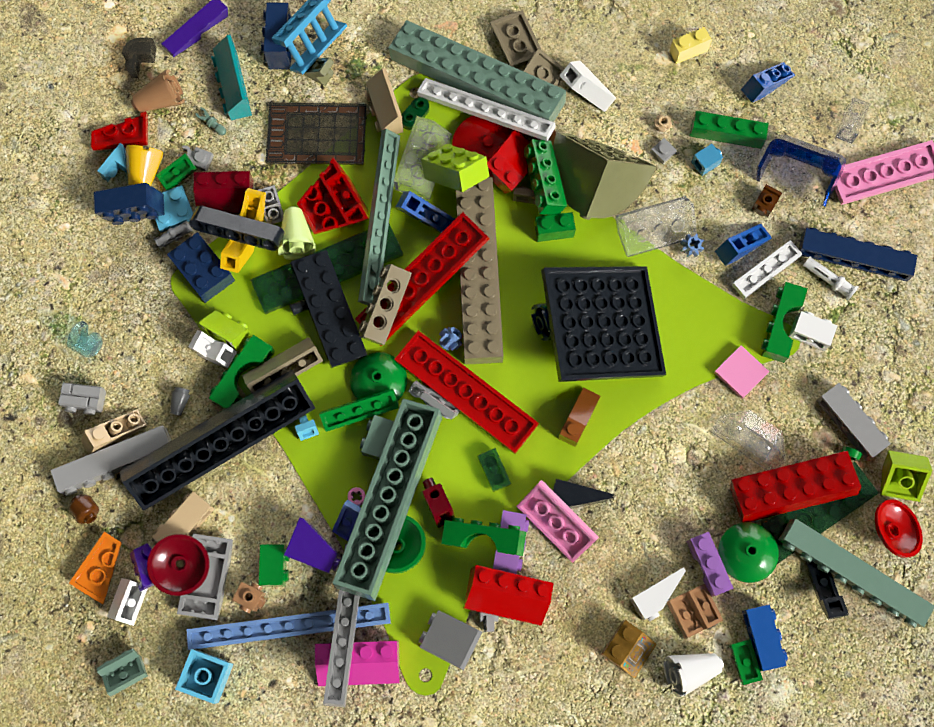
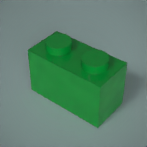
M573 212L536 217L535 231L537 242L574 238L576 227Z
M260 545L259 586L286 587V582H289V570H286V562L290 561L289 557L284 556L287 549L286 545Z

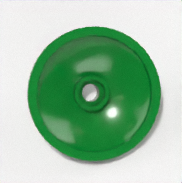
M374 352L367 354L356 362L350 374V387L357 400L392 388L397 400L401 399L407 387L406 370L394 360L395 357L384 352ZM379 374L381 375V378L379 380L374 379V376Z
M407 515L396 545H401V549L395 550L394 548L386 570L387 573L406 572L416 566L424 555L426 548L425 533L420 524Z
M742 522L733 525L724 532L718 544V554L727 574L740 582L755 583L767 578L774 571L778 562L779 551L774 537L766 528L756 523ZM749 547L754 549L753 555L748 552Z

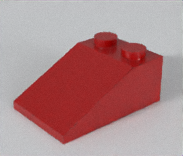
M513 130L487 159L489 177H493V183L504 194L511 192L528 173L524 149L529 144V141L516 130Z

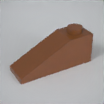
M586 388L582 389L558 439L576 447L601 397L600 395Z

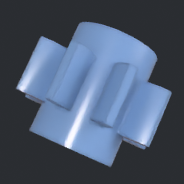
M688 234L686 240L680 242L683 245L680 251H684L687 257L692 254L694 257H697L699 255L698 251L704 250V247L701 246L704 240H700L698 234L693 237Z
M444 328L439 333L441 336L439 343L444 349H451L453 351L462 345L460 341L462 334L457 328Z

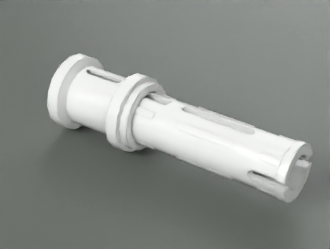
M809 257L803 267H806L833 286L832 289L834 291H838L846 296V300H849L859 288L847 282L844 276L838 277L812 257Z

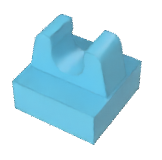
M306 415L299 418L300 424L296 425L295 428L301 441L319 435L314 420L309 421Z

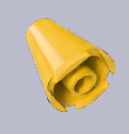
M127 145L125 154L128 186L147 183L151 186L163 158V152L150 147L146 149L139 145Z

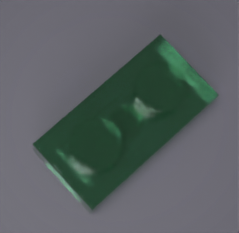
M496 448L477 456L493 492L511 485Z

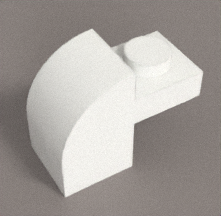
M199 330L196 331L188 346L200 357L225 368H229L237 353L227 344L216 341Z

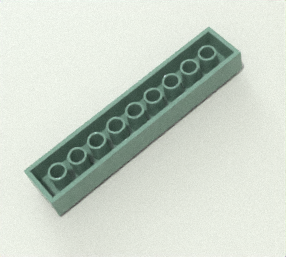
M408 20L405 21L388 47L391 60L453 88L552 122L555 121L566 103L565 89Z
M406 399L402 400L333 580V585L337 589L369 600H376L441 423L442 415L440 409Z

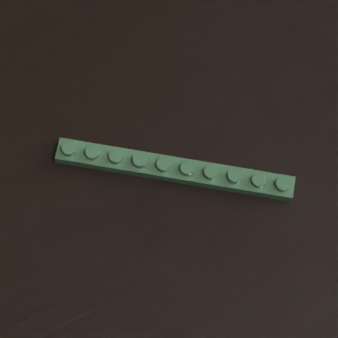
M388 129L381 131L358 302L367 306L369 303H372L374 298L372 295L376 285H379L381 279L379 274L384 263L400 135Z

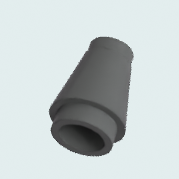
M174 387V391H171V414L182 416V412L191 396L189 395L190 390Z

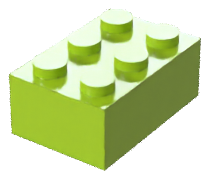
M445 144L437 151L430 152L428 156L421 159L426 180L460 192L466 191L489 177L486 156L452 146L451 144Z

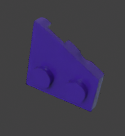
M148 543L134 549L130 553L131 561L134 564L135 576H139L140 585L138 588L140 592L154 585L147 571V561L152 550Z

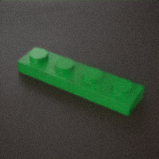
M392 388L319 413V416L327 432L373 417L374 415L377 416L398 409L399 403Z

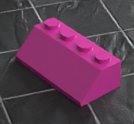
M399 641L354 642L348 685L400 683ZM332 643L315 644V669L318 686H326Z

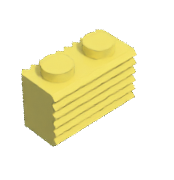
M702 27V29H696L692 33L689 32V34L686 33V35L673 39L669 52L677 64L707 52L712 40L705 27Z

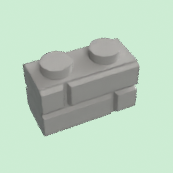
M63 382L58 403L66 412L76 413V410H82L84 414L95 415V412L102 413L106 390L98 386Z

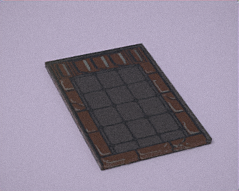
M269 102L266 164H330L331 159L334 158L339 165H364L367 104Z

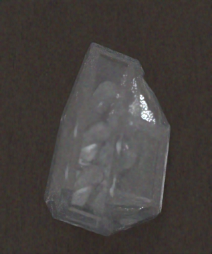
M751 410L721 415L710 431L765 470L782 467L786 462L782 431Z

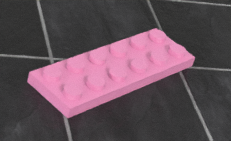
M933 140L830 169L828 174L841 205L933 179Z

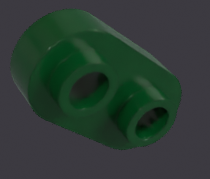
M423 97L415 98L401 114L404 129H415L429 113L430 107L427 99Z

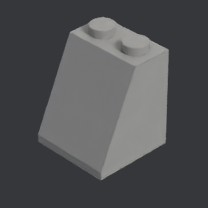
M438 610L437 614L433 613L428 621V624L431 625L428 632L423 631L418 641L421 643L420 648L464 671L482 632Z

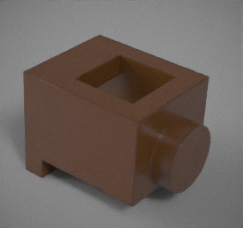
M766 184L752 209L758 215L768 218L782 192Z

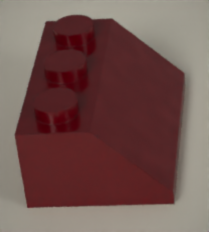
M194 172L193 190L196 207L205 206L235 215L240 214L245 191L248 188L253 189L254 180L251 172Z

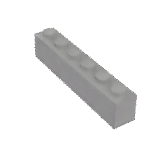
M162 425L50 471L57 491L69 496L77 493V489L82 487L89 488L96 485L97 481L102 479L106 481L114 478L115 474L120 473L124 468L172 440L167 428Z

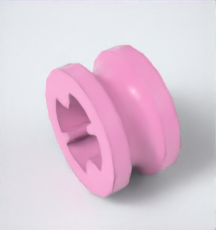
M352 488L348 493V500L357 506L363 504L366 497L365 492L361 488ZM360 492L362 494L360 495L362 498L360 501H352L354 499L353 493L358 494Z

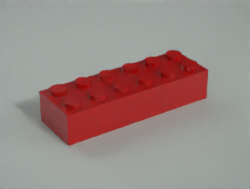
M848 451L731 479L730 490L741 523L858 495L861 489L860 481Z

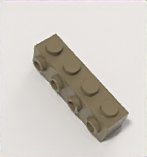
M308 337L243 374L242 377L250 392L253 393L290 370H293L295 375L298 376L322 362L323 359Z

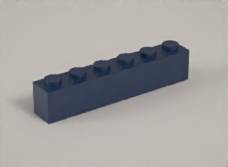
M806 228L801 234L798 248L804 257H812L816 260L906 282L914 276L918 255L912 254L907 250L899 251L891 246H879L870 241L862 242L853 237L838 236L833 232H821L816 228Z

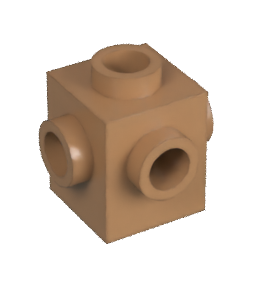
M241 582L232 600L241 604L239 609L250 613L251 610L257 612L258 609L261 610L266 602V598H264L266 593L262 592L263 587L253 582L251 586Z

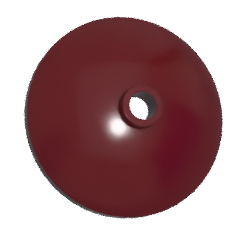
M173 534L160 540L152 548L147 561L148 575L154 586L163 593L174 596L186 595L198 589L207 578L210 568V560L206 548L199 540L186 534ZM177 560H182L184 565L182 567L177 566Z

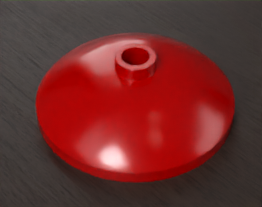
M889 499L880 503L875 512L874 523L882 544L891 553L901 558H910L918 554L922 547L923 535L915 514L907 505L895 499Z

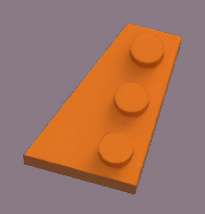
M104 532L69 584L104 605L122 542Z

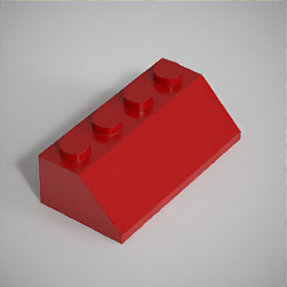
M475 565L470 570L463 609L542 626L551 603L554 583Z

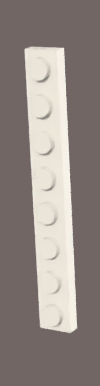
M427 78L424 79L417 91L419 97L548 141L555 129V122Z

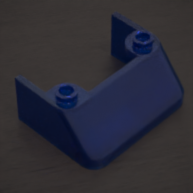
M780 135L772 140L758 165L756 181L760 182L772 156L781 157L784 155L822 169L825 175L832 177L823 201V206L826 207L845 168V158L838 153L788 135Z

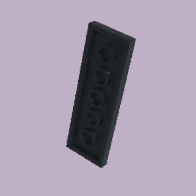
M327 250L291 261L290 264L330 368L332 369L366 356V349L361 337H359V331Z

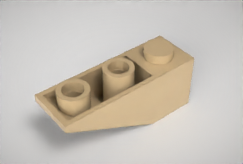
M138 409L84 431L81 442L90 455L123 441L146 427L147 424Z

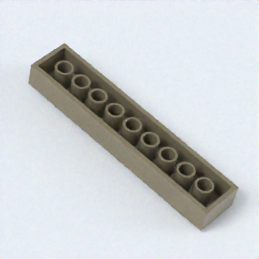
M488 177L464 192L456 190L457 217L464 212L490 238L460 268L465 364L503 363L493 177Z

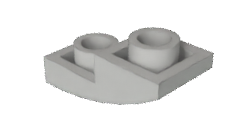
M275 185L257 190L266 193L264 209L266 222L269 224L282 222L284 213Z

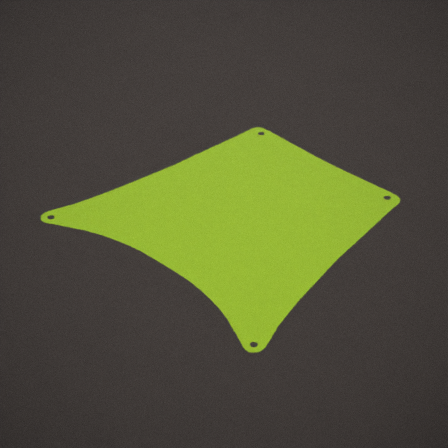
M417 74L396 88L393 92L400 113L402 114L415 99L410 96L412 88H419L425 78L433 81L436 80L424 74ZM428 100L429 113L413 130L403 128V132L398 134L400 135L383 267L392 264L405 269L441 234L439 231L395 208L404 191L413 192L451 217L457 218L456 190L426 180L421 159L428 156L430 152L437 151L445 144L452 145L454 133L459 125L473 115ZM371 112L366 116L364 163H338L349 176L365 203L369 218L381 132L377 133L374 123L377 121L376 116L372 117ZM358 129L351 130L352 141H357ZM349 131L340 139L342 141H338L335 144V149L333 145L325 153H333V149L335 153H349V147L350 153H356L357 142H351L350 146ZM312 163L277 192L283 213L289 207L299 208L297 202L308 188L315 184L320 177L319 174L322 171L324 172L330 163ZM527 173L516 187L525 186L532 190L530 174ZM494 183L503 363L465 364L460 269L386 341L385 345L380 346L361 338L367 354L384 352L396 357L419 330L539 423L538 427L518 452L514 454L461 412L452 420L442 416L407 516L420 524L425 533L426 548L424 555L416 566L406 572L396 574L385 572L376 600H371L373 605L389 603L391 624L383 625L389 640L399 641V667L406 683L412 691L424 696L432 695L440 689L450 663L421 649V643L418 641L423 631L428 632L431 626L428 624V621L433 613L437 614L438 610L466 623L471 610L463 609L470 570L475 565L493 569L497 550L494 541L487 535H480L474 538L467 548L441 544L444 525L437 528L422 492L425 490L424 480L433 478L436 484L441 483L455 518L464 519V523H470L471 520L482 521V525L489 526V522L501 524L503 510L523 514L517 505L541 480L553 490L556 479L568 481L601 449L643 416L682 393L718 378L714 372L741 345L761 364L774 361L763 357V350L761 349L763 339H767L768 332H766L768 322L772 321V315L738 300L679 264L612 216L607 218H590V220L580 217V213L567 205L561 213L573 212L576 227L574 238L537 242L535 219L538 216L546 215L539 214L536 204L513 201L514 189L504 194ZM369 219L319 234H314L308 224L315 242L316 251L314 254L327 250L359 330L360 324L355 318L367 307V305L358 302ZM278 222L272 225H276L281 228L282 222ZM218 237L209 244V247L220 260L221 252L229 242V239ZM255 247L253 254L239 273L230 271L235 281L206 303H204L177 269L171 277L172 291L202 332L205 333L199 325L202 319L215 310L220 313L224 311L232 316L231 320L235 322L241 321L248 326L247 329L251 334L249 338L255 335L271 345L275 350L271 358L308 337L318 350L323 361L301 373L297 378L315 406L314 410L305 415L309 421L314 420L319 435L301 441L295 428L296 425L300 424L299 419L273 433V435L282 446L331 530H333L341 509L348 500L349 491L357 487L361 488L366 495L379 460L364 456L361 452L362 449H360L363 437L366 438L368 434L366 430L367 424L370 419L373 420V417L326 432L319 413L357 400L350 387V374L359 359L332 369L330 368L309 310L307 309L294 316L289 304L300 301L304 297L290 264L294 260H287L284 258V255H279L278 249L270 251ZM647 266L666 375L648 378L558 382L552 339L549 341L542 340L544 337L542 334H537L531 314H534V309L531 310L533 305L546 303L541 270L547 267ZM783 321L784 331L789 336L792 326ZM455 327L461 332L462 339L460 341L462 345L457 350H446L440 345L439 339L441 336L439 333L444 328ZM791 338L793 344L789 356L795 354L799 349L800 341ZM257 366L246 369L238 379V385L246 396L250 395L251 392L242 375ZM406 370L407 387L403 396L398 401L399 408L403 399L426 405L424 400L420 397L415 398L408 391L415 381H418L426 388L429 387ZM379 374L374 376V379L379 380L381 378V375ZM586 388L601 397L576 447L558 439L582 389ZM399 408L377 416L395 421ZM360 492L358 494L353 493L354 499L352 501H360L362 499L360 495L362 494ZM334 533L345 551V545L348 544V541ZM396 545L395 550L401 549V545ZM424 668L432 672V678L428 682H423L419 678V673Z

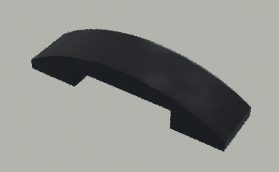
M806 561L813 589L828 620L848 616L849 613L843 596H839L832 574L819 570L817 568L818 565L813 561L811 563Z

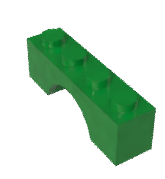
M785 282L782 287H778L775 295L778 300L776 304H773L770 313L773 315L772 321H769L766 327V332H768L767 339L764 338L761 344L763 357L782 363L789 358L793 340L784 331L783 318L787 313L801 309L808 288Z
M255 335L248 338L243 344L241 353L236 354L233 358L229 370L223 372L219 384L211 389L209 399L222 409H226L241 400L242 397L237 387L240 375L246 369L259 366L270 360L275 352L273 347Z
M452 517V521L445 520L441 542L443 545L467 548L474 538L480 535H487L494 541L497 552L523 556L526 532L521 531L520 526L508 525L507 529L501 528V524L489 522V526L482 525V521L471 520L470 523H464V519Z

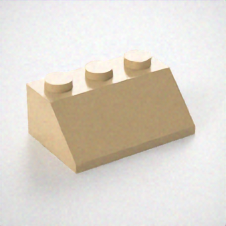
M383 68L366 82L367 90H364L366 100H370L372 104L369 106L372 117L376 116L377 119L374 122L377 133L388 129L399 134L403 132L402 116L386 68Z

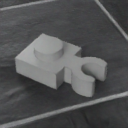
M183 145V150L187 152L196 168L207 172L214 157L213 153L197 147L194 151H191L188 146Z

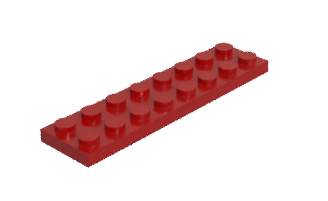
M464 212L404 269L412 274L387 340L490 239ZM392 282L387 286L389 291H392L394 288ZM384 299L380 301L382 309L387 307V302ZM366 308L355 318L359 324L366 319ZM375 317L373 320L375 327L380 325L378 317Z
M419 330L394 359L405 370L457 408L463 415L514 454L518 452L539 425L531 416Z

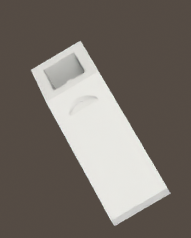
M581 61L570 62L560 74V77L574 91L604 112L616 99Z

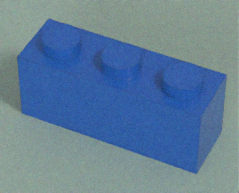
M770 605L742 611L760 671L787 666L786 661L788 657L780 643L782 635L780 630L776 629L774 609Z

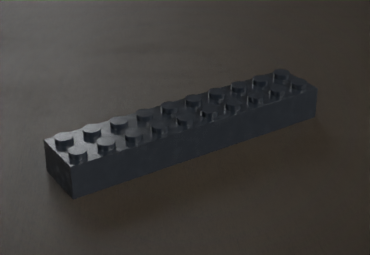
M290 370L121 470L122 483L144 511L314 410L315 406L294 371Z

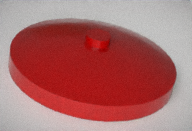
M473 115L459 125L454 133L452 146L477 152L488 159L513 129Z

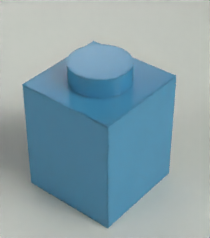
M710 144L696 153L691 163L703 176L720 165L723 159L722 153L713 144Z

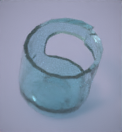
M84 321L75 324L69 333L67 341L68 348L86 358L97 355L103 345V339L100 334L93 332L88 335V324Z

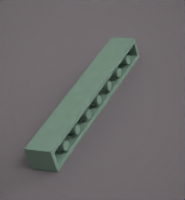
M790 519L778 539L787 550L792 552L795 550L800 553V558L809 563L813 561L818 565L817 568L819 570L835 575V580L842 584H849L854 592L859 595L865 594L870 598L869 601L877 606H884L887 608L886 612L895 617L900 616L904 619V623L912 628L925 627L934 610V605L797 519Z

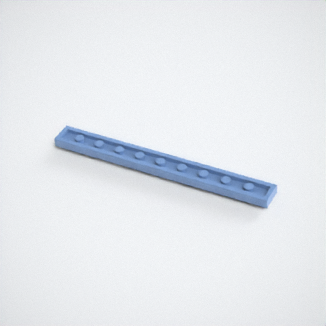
M389 603L358 607L356 628L391 624ZM336 610L186 629L188 650L330 632L334 630Z

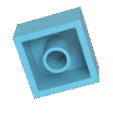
M191 649L175 690L217 704L220 701L234 663Z

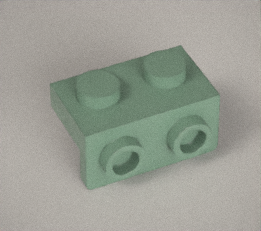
M134 649L124 651L121 655L104 662L96 668L97 673L102 676L106 692L110 697L148 676L142 657Z

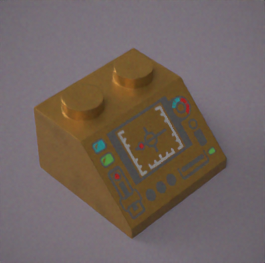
M624 620L600 655L635 679L657 644L637 627Z

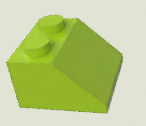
M215 310L199 322V325L207 335L227 344L237 353H239L244 342L251 335L246 324L241 321L235 322L231 320L232 316L224 311L220 313Z
M888 450L882 468L880 494L920 502L933 471L928 457Z

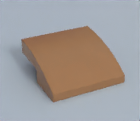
M705 583L667 601V605L684 639L723 621Z

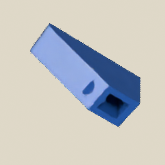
M783 62L752 75L741 91L753 103L786 83L795 74Z

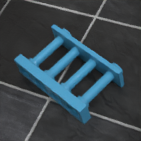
M307 0L272 37L275 44L287 47L295 62L290 67L291 71L303 75L347 27L346 23L334 20L327 7L331 0ZM321 11L329 24L324 31L316 19V16ZM309 23L318 36L313 43H311L304 31ZM298 35L307 49L301 56L293 44V40Z

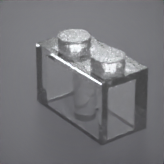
M853 97L846 107L835 138L852 144L860 133L870 103Z

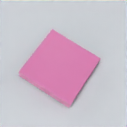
M741 345L714 373L743 399L769 371Z

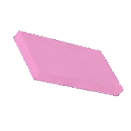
M542 480L517 505L518 509L523 514H527L526 517L572 563L599 538Z

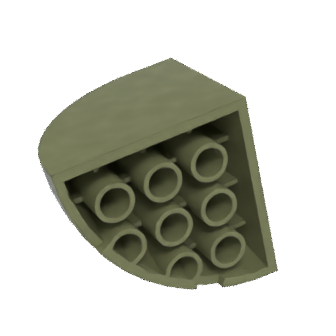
M557 132L553 143L566 203L569 207L580 213V217L590 220V218L611 217L629 207L644 191L656 168L655 165L638 157L634 158L626 155L627 152L587 138L583 140L567 133Z

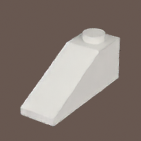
M684 567L630 599L642 620L648 618L650 622L660 616L658 612L664 608L686 572Z

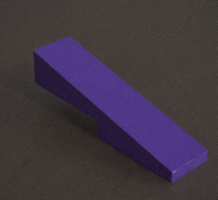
M211 0L162 42V47L174 58L201 40V34L227 18L228 7L221 0Z

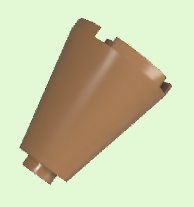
M164 70L132 95L131 104L135 110L144 112L184 104L185 98L181 100L180 96L183 94L182 88L176 77L169 75L170 70Z

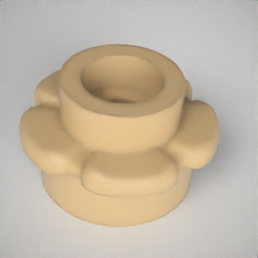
M658 115L654 121L655 128L659 132H666L672 126L671 118L667 115Z

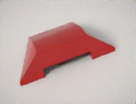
M334 158L331 159L330 165L326 170L319 174L320 177L315 184L311 185L297 202L314 234L369 219L368 209L349 176Z

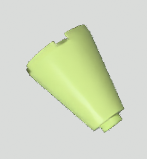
M294 206L289 207L284 211L281 228L284 230V236L278 247V254L284 255V258L287 260H297L308 254H314L316 251L315 242L303 211Z

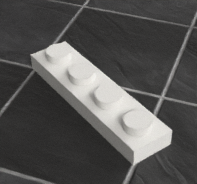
M790 240L736 280L732 286L745 299L800 258L802 253Z

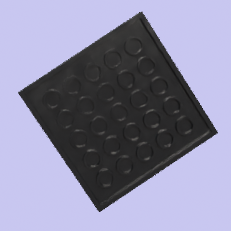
M647 266L547 267L541 270L558 382L648 378L666 375Z

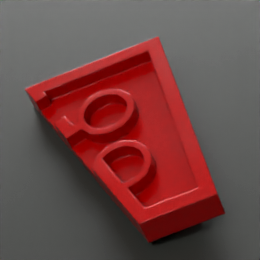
M147 112L140 113L141 116L133 119L131 117L124 119L125 122L117 125L110 124L91 131V148L93 151L115 149L119 143L123 144L125 148L127 145L147 146Z

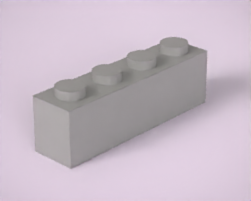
M838 383L816 401L854 447L862 453L864 459L868 461L889 446L890 442L887 435L879 431L875 426L874 420L863 412L860 403L852 399L848 389Z

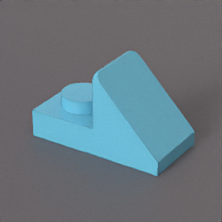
M121 143L97 170L100 176L107 182L116 176L119 168L127 173L126 148Z

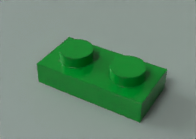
M185 153L156 176L168 191L198 169Z
M751 639L730 644L741 685L763 680Z

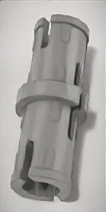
M185 221L173 229H168V232L154 240L158 247L162 249L174 241H179V238L193 230L189 223Z

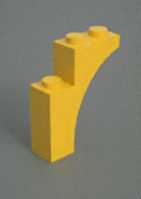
M248 188L245 191L240 216L263 222L266 193ZM229 240L221 252L220 269L239 273L253 254L255 246Z

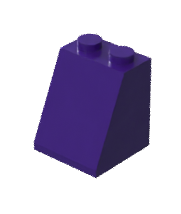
M299 517L284 556L335 575L342 556L310 522Z

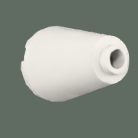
M715 653L670 655L665 657L667 661L663 664L668 684L672 683L675 688L672 692L677 697L687 695L722 672L724 667L721 657Z

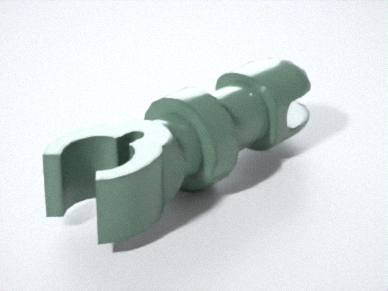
M200 107L204 111L205 117L199 116L198 113H195L200 120L205 121L208 127L215 129L219 135H225L226 128L216 122L217 119L215 117L209 116V113L204 108Z

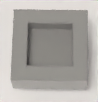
M663 138L651 149L650 153L664 164L677 150Z

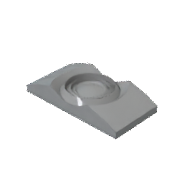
M193 534L192 537L199 540L206 548L209 555L210 568L207 578L198 589L192 593L180 596L177 614L218 620L224 598L226 577L231 562L233 540Z

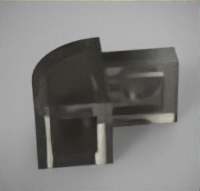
M135 38L127 42L123 47L122 55L126 60L125 69L131 78L139 79L141 63H155L157 46L153 38Z

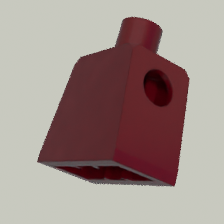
M433 478L424 480L425 490L422 492L437 528L444 525L445 520L452 521V517L455 518L454 512L441 483L436 484Z

